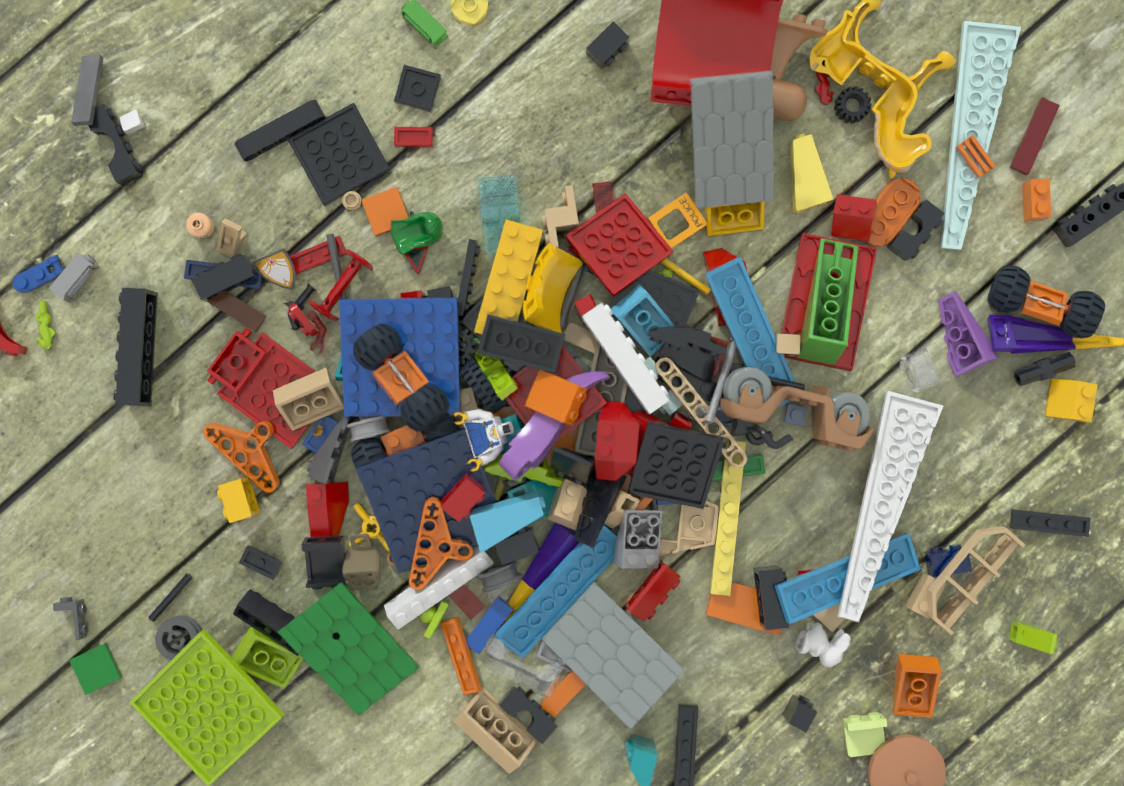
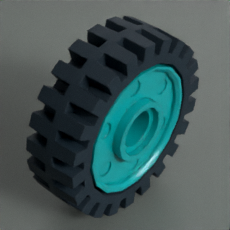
M472 358L460 368L461 374L469 386L491 412L496 413L508 404L506 399L501 400L475 358Z

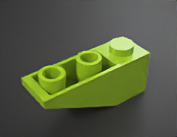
M1012 621L1009 640L1054 654V650L1058 646L1057 634L1036 625Z

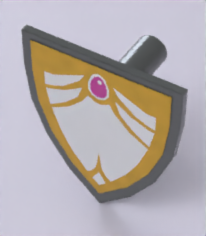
M284 248L251 262L256 270L269 282L281 288L293 289L296 271L293 261Z

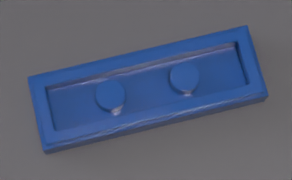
M498 597L466 639L468 646L477 654H480L514 608Z

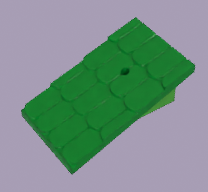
M343 582L339 583L278 631L297 654L299 653L310 667L358 715L420 668L415 660Z

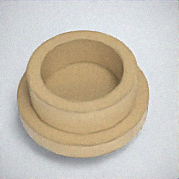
M349 191L344 194L342 203L346 209L356 210L361 206L362 199L357 192Z

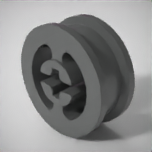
M517 561L505 565L499 563L476 575L477 579H481L484 586L482 592L485 593L499 589L520 579L522 574L518 573L515 567Z
M184 615L175 616L165 621L156 632L155 643L157 650L163 657L172 660L189 643L190 638L192 640L202 631L200 625L193 618ZM186 631L189 632L188 635L184 636L178 642L174 643L172 646L170 645L169 642L176 639L179 635L183 634Z

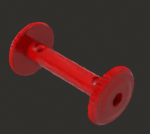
M349 249L344 252L353 259L322 304L319 305L310 300V305L315 310L333 321H338L339 318L332 314L331 310L362 265L371 271L373 270V266L367 260Z

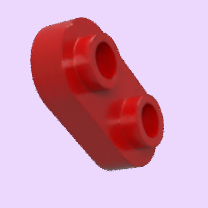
M295 303L288 307L290 311L287 313L294 321L298 319L302 324L300 329L306 336L310 334L313 337L318 333Z

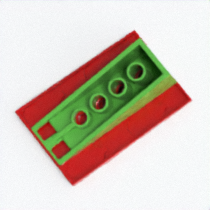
M802 233L781 334L800 335V354L795 357L783 354L785 358L850 372L853 370L877 248Z

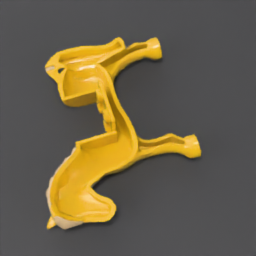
M862 0L855 6L853 13L845 10L841 22L815 44L811 50L809 67L813 71L828 74L840 86L857 67L862 75L869 76L874 80L876 86L885 89V92L871 110L875 113L874 148L878 159L883 161L886 168H888L889 178L892 179L898 172H908L916 159L931 148V138L929 135L924 133L915 135L903 134L906 118L914 108L918 97V90L924 82L939 70H950L956 64V60L948 52L941 51L936 59H926L919 71L909 77L883 63L861 45L858 37L861 22L868 12L877 10L880 7L881 1Z

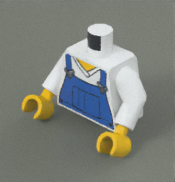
M477 409L466 411L464 414L460 412L453 414V416H461L460 421L454 423L459 425L464 423L474 458L478 457L477 460L471 459L467 462V464L471 462L476 464L475 469L470 471H476L479 465L483 466L495 460L503 450V444L507 443L506 435L514 432L511 422L502 424L499 416H494L488 411Z

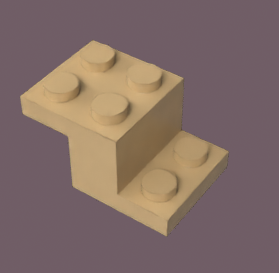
M573 185L565 186V192H562L563 206L545 209V215H542L543 228L548 230V234H545L546 246L550 243L559 248L557 233L572 231L579 226Z

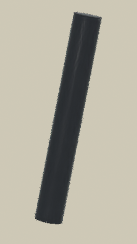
M188 573L184 575L149 615L148 618L154 622L189 583L192 576Z

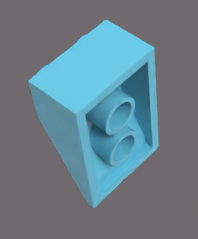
M637 285L611 308L613 315L649 356L653 355L666 342L662 341L659 344L651 341V336L647 335L648 330L675 326L648 292L640 285Z

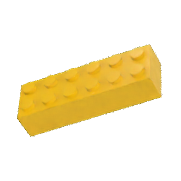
M505 220L474 330L476 334L482 335L487 314L519 322L523 301L527 294V290H525L529 275H532L543 237L542 229Z

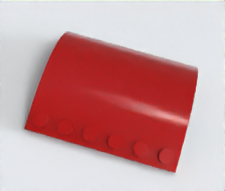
M661 0L650 102L691 106L690 79L771 71L776 30L783 0Z

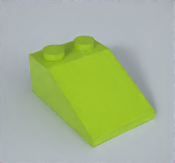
M251 626L231 656L246 673L284 689L303 661L300 655L296 656Z

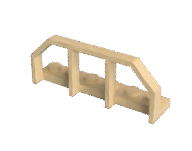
M1003 526L977 529L927 590L928 616L933 620V623L952 635L954 632L950 628L971 602L975 605L978 604L975 597L993 575L998 578L1000 577L997 570L1017 546L1023 548L1025 544ZM1005 533L997 540L996 545L985 555L984 559L972 550L983 536ZM970 554L980 564L974 568L969 578L960 586L950 576L965 557ZM948 581L958 591L937 614L936 593Z

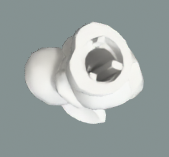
M814 623L800 632L796 641V651L800 654L809 652L813 657L819 656L821 664L824 667L831 668L842 661L843 652L850 645V636L844 633L842 629H839L829 642L822 624Z

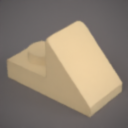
M225 218L221 222L216 250L229 257H233L237 254L245 239L246 232L242 230L240 225Z

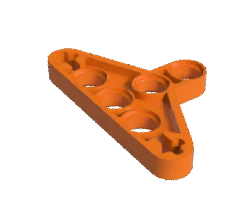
M262 421L256 424L250 433L215 422L204 427V437L263 491L270 493L279 487V478L264 446L274 432L273 425L270 422ZM261 425H264V426L267 427V429H268L267 435L261 434V432H260V426H261ZM213 428L215 429V432H214L215 435H212V434H211V433H212V430H211V429H213ZM249 439L256 441L257 447L255 449L249 446ZM224 440L230 441L231 449L224 447ZM238 453L245 455V462L238 460ZM253 465L259 468V475L253 474ZM265 472H266L267 475L264 476L263 479L261 480L260 477H262V476L265 474ZM268 480H271V481H272V483H271L272 486H270V487L267 485V484H268Z
M436 497L428 498L424 503L409 576V585L414 590L423 589L448 558L466 561L473 554V548L469 542L451 538L445 513L441 508V501ZM435 503L438 508L434 509L433 516H429L430 507L428 506ZM426 521H432L435 527L432 530H427L423 525ZM427 539L431 542V545L428 548H422L420 542ZM442 543H448L450 549L443 552L439 549V546ZM466 546L470 551L467 555H461L458 552L459 548ZM418 558H425L427 564L425 566H418L416 560ZM417 572H421L419 584H416L414 580L417 578Z

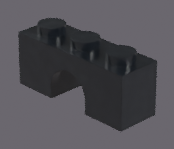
M927 199L924 200L910 217L918 226L916 235H910L906 231L901 230L887 248L904 261L910 258L914 259L920 251L918 249L922 243L925 244L930 239L931 234L929 233L932 229H937L943 222L941 218L945 213Z
M512 686L497 704L513 718L518 712L528 710L531 713L532 721L526 730L538 742L543 744L558 727L554 723L556 719L548 712L544 714L540 710L542 706L534 699L530 701L525 697L528 693L520 686L518 688Z

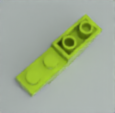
M478 350L473 354L501 400L518 389L515 380L501 359L480 354Z
M499 454L495 460L484 465V471L514 481L500 467V460L504 454ZM544 458L537 468L533 469L531 467L516 481L521 482L523 477H527L530 480L544 482L549 486L561 487L563 477L555 474V470L548 466L547 459Z

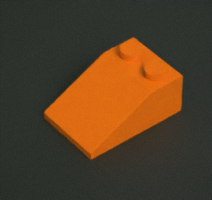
M898 654L895 670L893 715L933 717L942 673L938 657Z

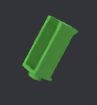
M416 0L407 1L402 6L400 11L402 18L429 44L432 42L434 49L448 37L447 30Z

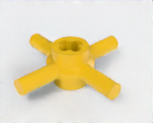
M358 502L353 506V509L363 520L362 532L360 534H368L370 539H378L389 552L376 517L369 516ZM376 524L377 528L372 531L370 527ZM358 538L355 540V543L360 544L365 539Z

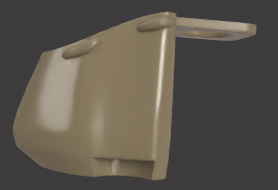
M368 534L351 535L352 549L346 551L342 568L345 582L356 590L373 589L381 580L380 549L371 546ZM362 538L366 540V543L358 545L355 543V540Z

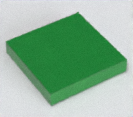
M107 643L69 660L85 695L122 678Z

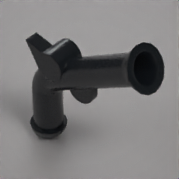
M307 283V288L295 302L289 301L284 304L289 307L295 303L302 311L305 307L303 303L316 289ZM288 314L292 326L291 329L294 331L300 328L298 320L294 321Z

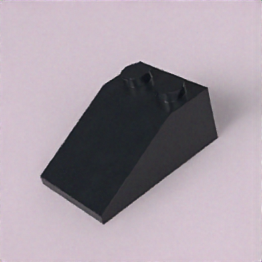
M563 446L555 447L553 450L551 468L555 470V474L564 478L568 475L573 478L572 481L582 486L583 483H589L596 468L594 460Z

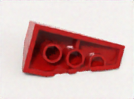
M349 482L306 484L310 536H339L349 504Z

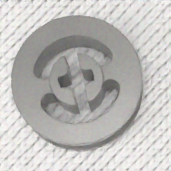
M388 416L372 417L346 425L347 428H350L352 435L350 442L374 438L392 432L387 426L386 419Z

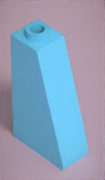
M535 491L472 509L469 515L480 552L489 549L543 516L542 508H546L543 496L539 497L538 492Z

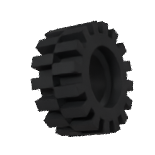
M858 86L848 87L835 100L834 110H837L835 114L840 116L839 119L841 121L844 119V123H858L869 113V109L872 106V103H870L871 97H867L869 93H864L863 88L858 89ZM850 98L856 99L860 104L859 110L856 112L849 111L846 107V101Z

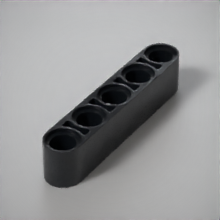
M311 100L240 138L234 145L243 161H250L287 141V138L321 121L326 116L317 100Z

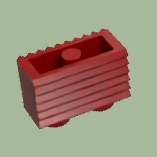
M591 294L574 303L575 311L584 326L586 324L581 317L596 307Z

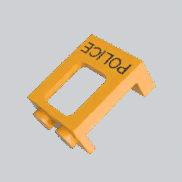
M687 192L648 218V221L671 248H674L696 232L702 230L708 224ZM678 209L688 222L689 228L673 239L668 240L657 225V222L673 210Z

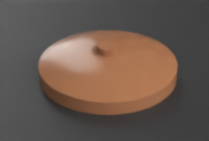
M911 734L894 736L883 742L872 755L868 767L870 786H944L946 779L945 763L940 752L926 739Z

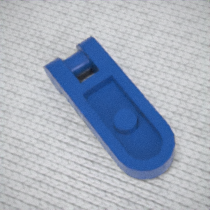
M54 255L15 276L13 279L14 289L21 293H29L57 279L65 269L60 264L61 259L59 255ZM52 266L54 268L53 272H51L50 267Z

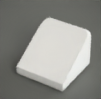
M137 109L119 117L122 129L127 135L145 127Z

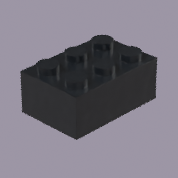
M777 565L753 568L760 626L765 630L789 628L775 589V585L787 581L786 572Z

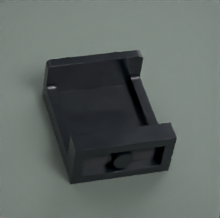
M305 537L301 546L302 552L305 551L307 569L306 588L314 590L322 589L323 587L334 588L341 582L345 585V577L342 573L345 560L344 537Z

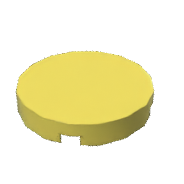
M451 0V11L455 19L465 25H475L481 22L489 10L488 0Z

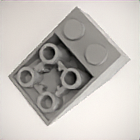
M662 510L624 511L615 542L614 564L620 568H658Z

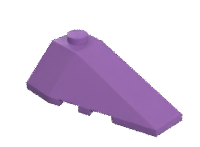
M953 291L941 298L939 306L941 320L946 333L944 340L947 342L948 347L947 360L955 377L981 368L999 359L996 352L992 351L990 340L958 293Z

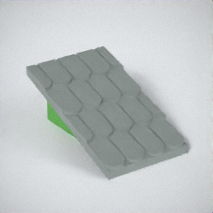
M765 71L690 79L696 208L774 201L772 72Z
M595 582L584 591L542 637V640L630 729L685 671Z

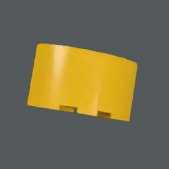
M548 243L535 262L537 267L533 276L529 275L525 287L528 293L527 300L523 301V312L525 321L543 329L562 333L560 314L563 299L571 280L583 265V262Z

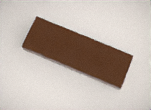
M229 292L207 301L255 332L258 331L267 317Z

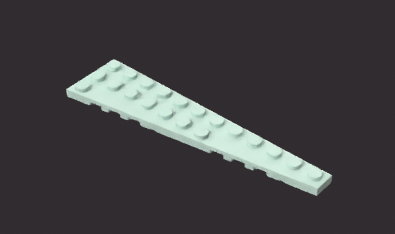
M964 21L962 23L944 202L945 214L943 215L940 249L958 251L962 249L968 227V219L972 212L973 200L976 197V189L981 177L977 178L955 147L974 135L984 151L988 152L998 115V108L1002 100L1003 89L1007 82V74L1012 63L1011 59L1021 30L1019 26ZM963 146V148L966 150V152H967L968 155L971 157V159L974 161V163H975L976 166L979 168V170L982 171V168H981V167L979 166V164L974 160V158L972 157L971 153L968 151V149L966 148V146Z

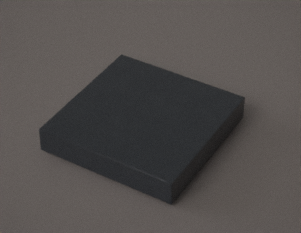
M404 65L394 102L432 112L441 74Z

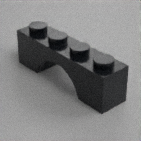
M101 104L95 107L93 125L88 126L93 133L110 136L113 140L115 153L108 167L116 183L123 186L143 176L140 171L142 166L138 159L134 158L132 154L134 150L131 144L126 142L124 138L126 134L122 126L118 125L115 120L117 118L115 111Z

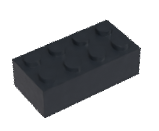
M487 314L478 353L556 373L566 334Z

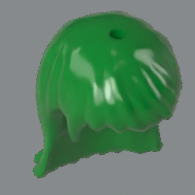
M421 212L403 220H391L392 239L395 242L396 249L402 255L414 248L435 244L441 239L443 234L442 221L433 212Z

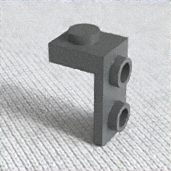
M72 597L60 598L59 602L53 603V611L73 610L76 640L87 637L88 624L85 622L87 607L84 600H72Z

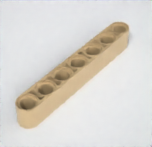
M669 358L658 360L655 364L656 372L703 432L722 436L729 440V446L725 449L722 448L721 451L726 461L731 466L737 468L744 466L747 461L746 454L716 416L713 422L717 425V431L715 433L708 431L709 424L705 423L709 407ZM662 361L669 364L667 372H662L659 369ZM673 377L681 379L680 387L672 386L671 380ZM686 392L693 394V401L690 403L684 401L683 396ZM699 407L705 409V416L703 418L696 416V409ZM735 453H739L742 458L738 464L732 461Z

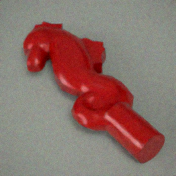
M816 72L820 83L817 84L814 91L819 95L820 102L823 105H827L832 101L834 94L832 91L828 94L830 86L826 78L829 75Z

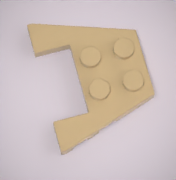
M707 500L704 509L681 505L677 540L660 538L659 556L715 545L719 506Z

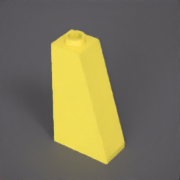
M805 133L795 136L794 140L790 143L793 215L830 203L833 200L812 134L805 136Z

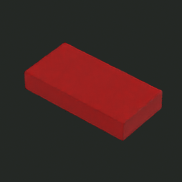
M394 127V146L433 148V128Z

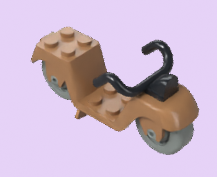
M742 367L730 373L723 387L725 399L720 398L722 412L725 416L733 419L731 436L739 437L745 435L751 444L761 445L766 443L772 449H779L793 440L792 436L787 434L778 441H774L772 439L774 437L770 430L767 432L757 424L765 423L784 400L796 401L800 404L811 406L813 439L819 440L818 444L855 452V449H862L865 446L874 427L868 426L870 422L869 406L858 394L839 392L828 397L831 389L827 386H814L811 388V392L789 386H772L769 377L760 369L753 367ZM752 432L758 433L760 437L755 438Z

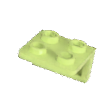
M872 712L868 713V715H850L848 718H842L847 754L850 757L872 755L885 742L883 727H887V720L881 713Z

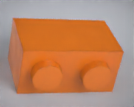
M1030 179L1022 184L1024 221H1043L1051 218L1050 179Z

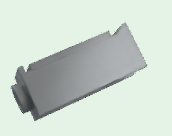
M77 253L48 289L61 300L71 303L72 297L78 293L95 272L94 269H99L100 267L95 264L96 260L89 254L82 255Z

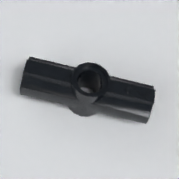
M1070 352L1052 358H1044L1033 362L1032 365L1015 370L1014 379L1019 386H1024L1038 380H1046L1056 376L1057 373L1074 368L1076 361Z

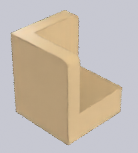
M775 335L776 353L787 354V356L793 357L800 354V335Z

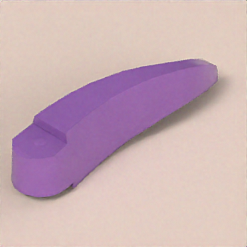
M596 371L578 374L567 380L588 390L599 382L609 380L610 376L605 372ZM536 411L526 426L509 443L510 449L501 458L500 467L515 481L521 478L531 467L533 469L537 468L553 447L565 423Z

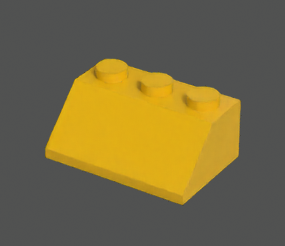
M765 201L704 207V216L708 223L706 226L707 236L763 230Z

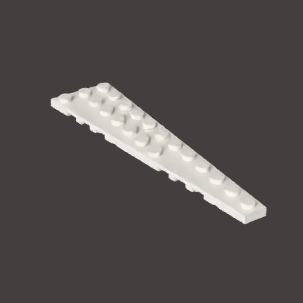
M891 391L885 393L837 617L859 622L869 597V592L875 582V576L882 564L881 561L884 553L888 549V543L899 521L912 488V483L917 475L919 464L923 460L925 449L930 442L932 431L937 424L943 405Z

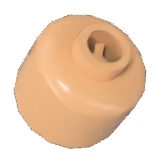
M194 213L187 219L186 229L192 236L198 239H206L214 231V222L203 213Z

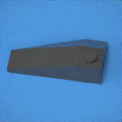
M342 416L314 456L313 461H309L307 466L308 477L324 484L334 482L350 429L346 425L351 424L353 416Z

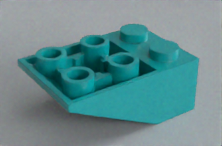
M530 480L509 490L507 493L510 498L535 491L538 492L539 497L543 496L546 508H542L544 515L530 523L532 524L548 515L556 486H549L544 482Z

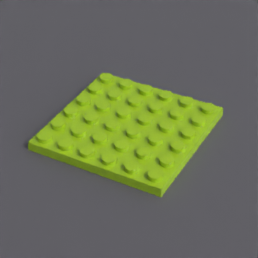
M205 628L129 702L207 786H210L285 715Z

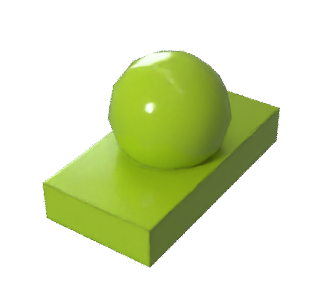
M443 599L438 610L432 606L419 615L422 622L429 624L424 634L425 637L430 639L433 636L450 604L449 601Z

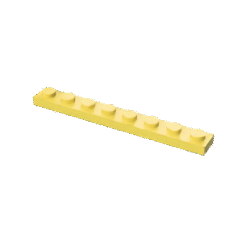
M726 440L725 448L729 446V440ZM736 441L745 453L746 442ZM735 453L732 457V461L735 464L740 463L742 459L739 453ZM725 458L723 462L710 593L730 596L743 466L738 468L731 466Z

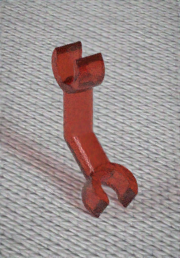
M312 310L307 316L319 331L316 341L311 344L310 349L313 351L314 346L318 344L320 345L319 354H321L324 350L323 341L327 328L315 310Z

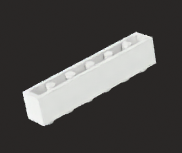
M601 303L581 318L647 414H651L669 401L667 398L669 394L663 385L659 386L655 380L658 378L653 370L646 368L644 364L647 362L642 354L635 352L633 349L635 344L631 338L624 336L622 333L624 328L620 322L613 320L611 317L613 312L607 304L604 306Z
M476 545L472 547L473 554L470 559L466 561L449 559L423 589L414 590L409 587L384 604L389 620L399 630L494 564L489 551L480 552L479 546ZM467 548L459 553L461 555H467L470 550L469 548Z

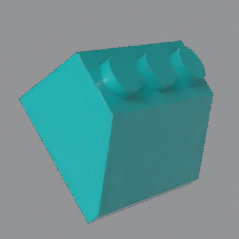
M631 734V738L626 740L624 748L626 751L625 756H627L626 761L629 762V767L639 785L650 786L658 757L655 742L653 739Z

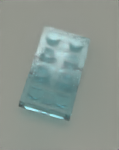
M516 174L478 178L485 255L496 254L505 220L520 223Z

